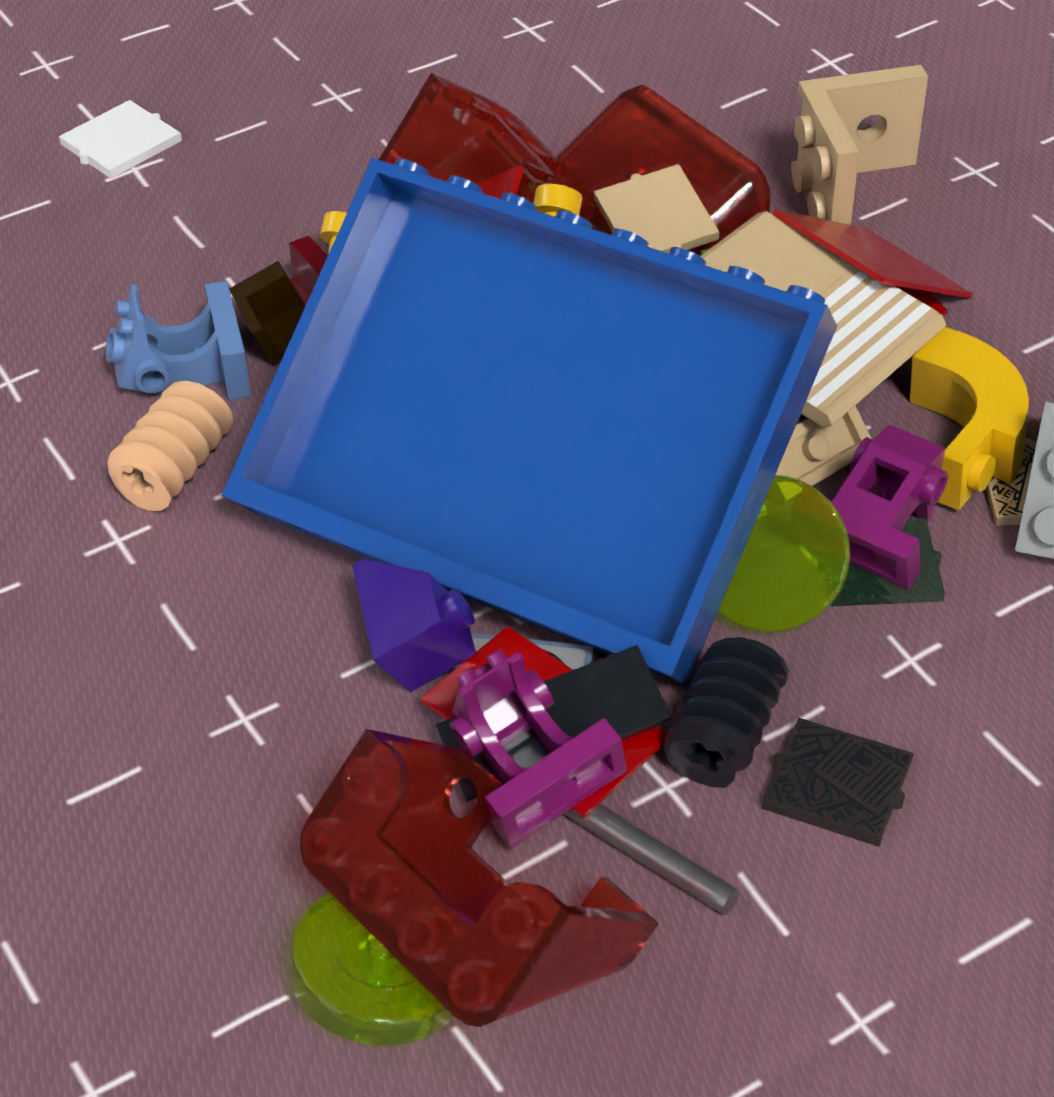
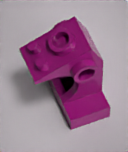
M888 425L873 440L868 437L864 438L853 456L851 473L833 501L806 489H803L791 508L796 541L909 591L921 572L920 545L918 538L902 532V529L912 513L924 522L928 523L930 521L933 506L940 499L948 480V471L941 469L946 448L892 425Z
M499 649L486 658L488 663L474 671L470 668L456 678L459 682L460 690H458L452 711L457 718L451 721L449 725L455 738L468 756L474 758L481 753L504 783V785L485 798L494 828L511 850L573 808L574 805L585 800L625 773L627 769L621 737L605 718L576 737L568 736L546 711L554 705V700L542 679L533 670L526 672L523 657L519 652L506 658L502 650ZM532 729L549 750L550 754L528 769H525L513 760L504 746Z

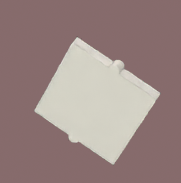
M131 100L59 136L60 144L80 158L81 164H90L110 179L182 141L181 133L160 119V114H151Z

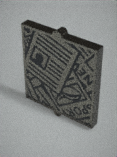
M798 717L783 753H776L774 755L773 769L775 772L762 799L761 809L880 847L894 809H901L903 807L905 794L901 790L913 762L914 753Z

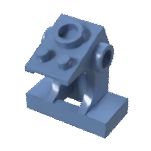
M227 281L205 284L208 304L204 310L191 322L175 326L160 325L155 318L144 315L140 305L137 284L130 285L126 301L117 300L115 303V315L122 316L119 319L118 328H110L106 341V360L109 363H114L118 387L159 394L163 393L172 383L179 381H191L202 385L224 382L228 400L250 397L251 391L245 351Z

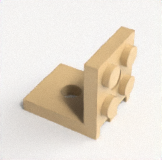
M922 65L798 82V92L802 97L801 116L795 117L794 136L798 142L797 160L791 163L794 188L797 193H803L807 201L810 217L851 225L857 173L916 165L928 75ZM880 115L878 121L872 127L865 130L857 129L859 123L866 117Z

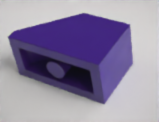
M361 559L352 565L373 661L408 691L416 690L476 655L469 627L475 623L474 615L468 602L459 591L453 589L448 592L435 578L424 571L367 559Z

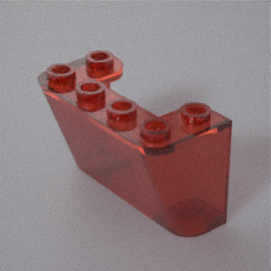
M365 729L305 822L301 831L299 846L302 862L309 873L456 1019L468 1026L481 1027L624 970L636 958L659 923L608 877L600 876L580 907L566 906L550 890L539 884L525 882L510 884L472 849V846L491 819L485 797L503 784L464 749ZM467 777L476 786L478 793L477 803L469 815L460 818L451 809L450 793L453 786L460 779Z

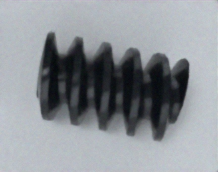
M743 637L724 638L713 643L703 656L702 665L695 672L693 684L686 691L683 704L675 714L674 724L665 735L663 747L668 761L679 773L694 782L709 787L725 788L734 781L737 771H742L751 764L754 748L760 744L763 728L769 723L772 708L779 701L780 689L786 685L789 669L784 659L774 649L759 641Z

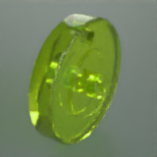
M775 475L718 613L744 628L762 632H778L798 628L813 621L833 604L847 579L851 560V548L847 528L834 505L821 492L798 479Z
M363 882L332 890L314 901L305 910L293 931L288 961V974L291 988L301 1007L314 1021L326 1030L347 1040L362 1044L394 1046L412 1043L429 1037L446 1026L455 1017L465 1000L472 972L473 957L471 944L463 926L443 904L431 896L407 886L386 882Z

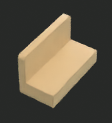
M856 405L832 426L822 427L803 414L800 415L768 491L774 504L792 499L800 494L803 489L807 490L852 463L855 451L861 441L866 437L872 439Z

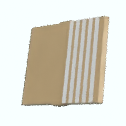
M767 211L757 213L701 255L706 261V266L724 272L728 271L729 266H739L764 278L765 285L787 291L789 285L802 286L824 297V304L828 305L837 328L801 414L822 427L834 425L947 326L943 315L938 313V311L893 285L880 283Z

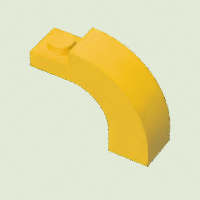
M944 327L912 356L910 403L945 415L963 427V430L945 449L941 469L948 471V480L938 500V503L960 510L976 490L982 492L986 489L992 476L1009 484L1016 477L1024 455L1029 397L1021 374L1002 353L973 336Z

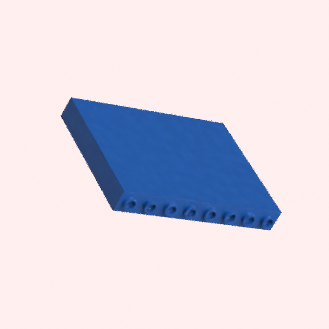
M371 158L221 496L247 511L369 560L428 572L447 591L456 589L466 599L578 644L594 646V650L608 656L638 645L651 673L687 687L836 331L837 324L828 305L824 304V297L802 286L789 285L787 291L765 285V280L760 275L739 266H729L727 272L706 266V261L701 256L683 248L671 247L669 253L648 247L649 243L644 238L624 229L615 228L611 235L594 230L589 221L568 211L559 210L555 217L536 211L537 207L532 202L512 193H503L501 199L483 194L482 188L459 176L450 175L447 182L430 177L429 171L406 159L397 158L393 165Z

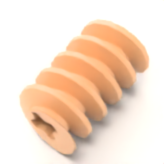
M191 381L172 383L163 391L161 398L150 406L148 413L137 421L135 428L124 436L122 443L111 451L107 463L109 475L115 487L136 507L148 511H162L170 505L171 497L176 496L182 491L185 481L195 475L197 466L205 463L209 452L217 448L222 436L231 431L234 424L231 409L217 393L200 383Z

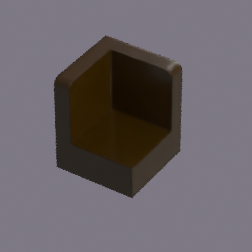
M278 260L229 288L249 330L273 366L281 362L306 306Z

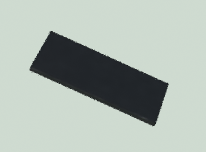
M638 645L544 681L554 700V705L546 711L559 728L570 737H576L603 718L613 727L621 737V740L672 720L671 713ZM455 716L437 723L436 727L465 799L468 802L495 791L504 783L481 753L471 758L463 750L449 725L451 721L457 718ZM532 729L504 746L513 760L525 769H528L550 754L549 750Z

